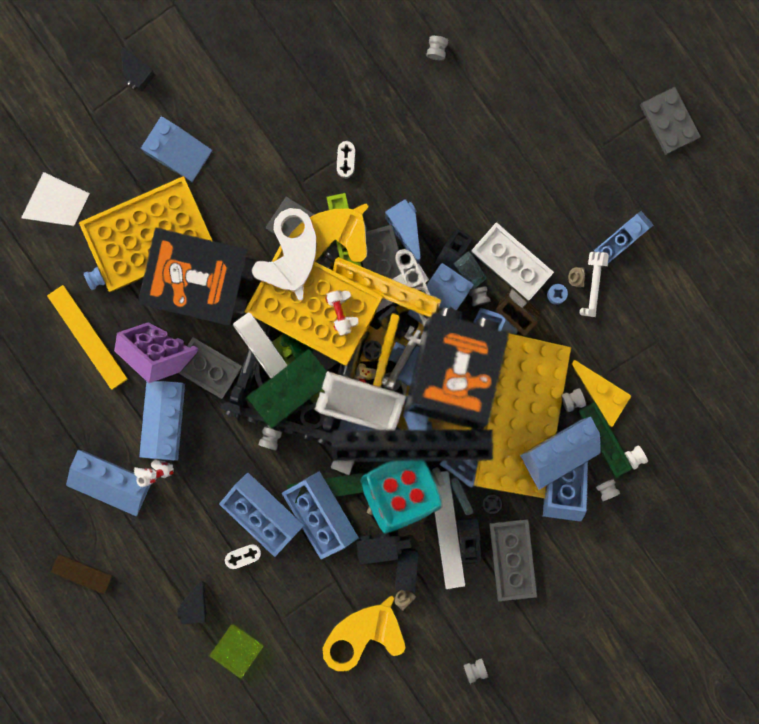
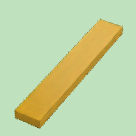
M338 257L335 259L334 272L375 292L384 299L427 317L432 312L438 313L441 303L440 299Z
M62 285L47 295L111 390L128 380L65 286Z

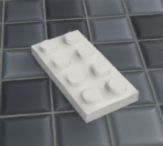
M497 222L471 250L478 259L509 286L513 287L527 301L534 296L554 273Z

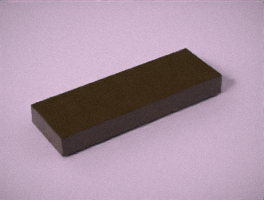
M58 554L51 573L102 594H106L113 577L108 573L61 554Z

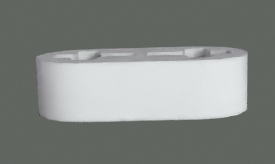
M348 141L342 142L339 145L337 156V173L341 178L346 179L353 175L355 162V147ZM345 146L352 150V152H348V158H344V152L341 151L345 149ZM344 162H348V168L351 169V171H347V174H343V170H340V168L344 167Z
M254 544L234 550L226 555L225 564L231 569H237L253 563L260 558L261 550ZM249 548L257 550L254 559L252 556L246 558L244 554L249 552ZM233 554L235 557H242V559L237 561V565L229 562Z

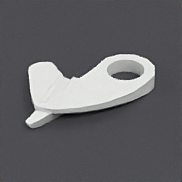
M289 208L282 211L274 223V232L282 247L284 256L274 262H256L252 273L258 280L280 289L295 291L298 300H303V284L307 280L315 260L316 235L308 214L301 209ZM289 218H298L305 225L304 232L297 238L286 237L282 233L283 223Z

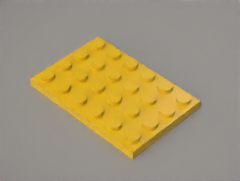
M184 176L79 222L110 293L144 278L155 227L213 241Z
M281 245L272 262L284 256ZM314 261L312 270L303 284V300H298L295 291L280 289L261 281L244 312H249L254 318L347 366L383 297ZM334 291L350 292L351 297L341 304L344 316L357 317L359 321L357 326L351 327V333L342 336L333 327L335 325L334 322L337 320L334 306H330L325 300L327 294Z

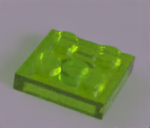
M232 623L210 654V657L241 679L264 645Z

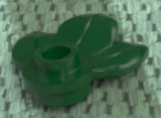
M286 334L282 335L281 346L290 347L295 359L308 349L313 353V348Z

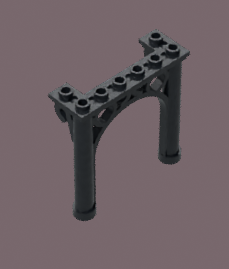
M257 319V323L269 338L272 327ZM366 331L348 365L340 364L337 375L354 379L365 341H368L370 335L369 332ZM249 347L237 384L233 388L230 403L225 402L221 409L226 410L225 414L239 419L241 415L248 417L247 421L258 424L259 421L264 422V420L246 397L253 393H250L254 378H256L259 387L264 383L260 372L261 364ZM316 402L310 405L299 406L272 427V429H277V426L284 428L285 433L295 435V432L302 433V438L313 441L315 437L318 438L319 443L331 446L333 430L339 429L341 419L330 415L325 416L324 413L318 412L321 416L320 422L315 425L307 423L305 415L308 411L316 410ZM298 411H302L300 419L303 425L287 420L291 415L299 414Z

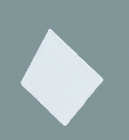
M43 172L22 218L74 226L89 193Z

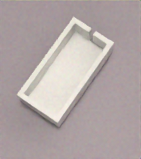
M327 372L322 386L325 393H320L316 406L318 412L378 430L396 429L405 400L404 395Z

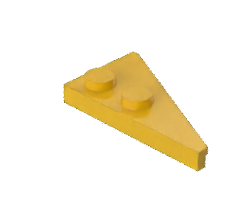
M574 360L572 365L575 372L581 378L591 398L596 402L608 425L612 427L631 395Z

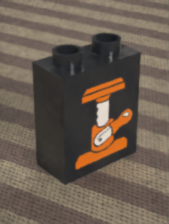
M155 227L138 304L230 326L233 318L240 319L244 316L248 297L238 295L241 280L252 282V269L257 260L247 258L248 249Z
M440 308L438 313L432 312L425 322L404 411L470 429H483L489 424L509 333L499 331V323L496 321L479 318L476 319L474 324L461 320L462 314L459 311L450 308Z

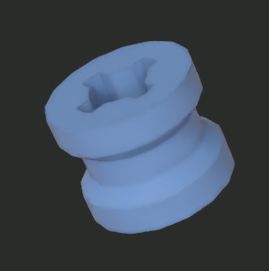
M98 267L94 268L92 272L87 271L84 273L91 290L96 289L98 285H105Z
M561 284L553 285L547 292L549 302L555 305L565 301L568 295L566 287Z

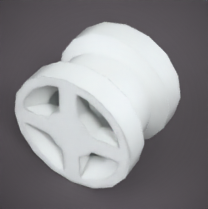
M639 445L633 451L625 453L634 470L641 463L645 464L648 462L645 453Z

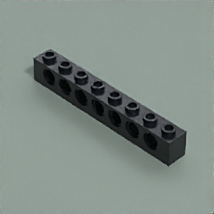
M493 429L333 430V461L493 460Z

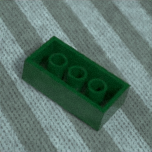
M308 349L246 397V399L271 429L322 389L327 371Z

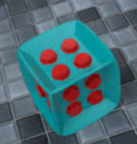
M392 461L363 475L360 480L367 502L384 534L423 519L431 513L439 511L443 506L438 489L425 461Z

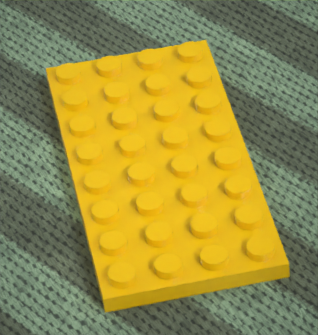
M509 333L489 424L484 427V429H493V460H478L474 486L545 498L546 486L541 489L537 488L520 455L556 435L562 403L561 395L564 392L571 347Z

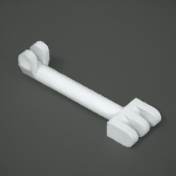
M591 252L589 255L588 265H594L589 309L581 308L580 314L582 316H596L601 267L608 265V253Z
M410 326L404 336L409 341L389 378L385 376L382 380V384L389 389H393L396 384V380L416 345L420 346L421 339H419L421 331L417 330L413 336L414 327Z

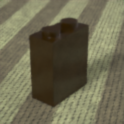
M513 287L500 300L496 311L524 336L538 323L541 314Z

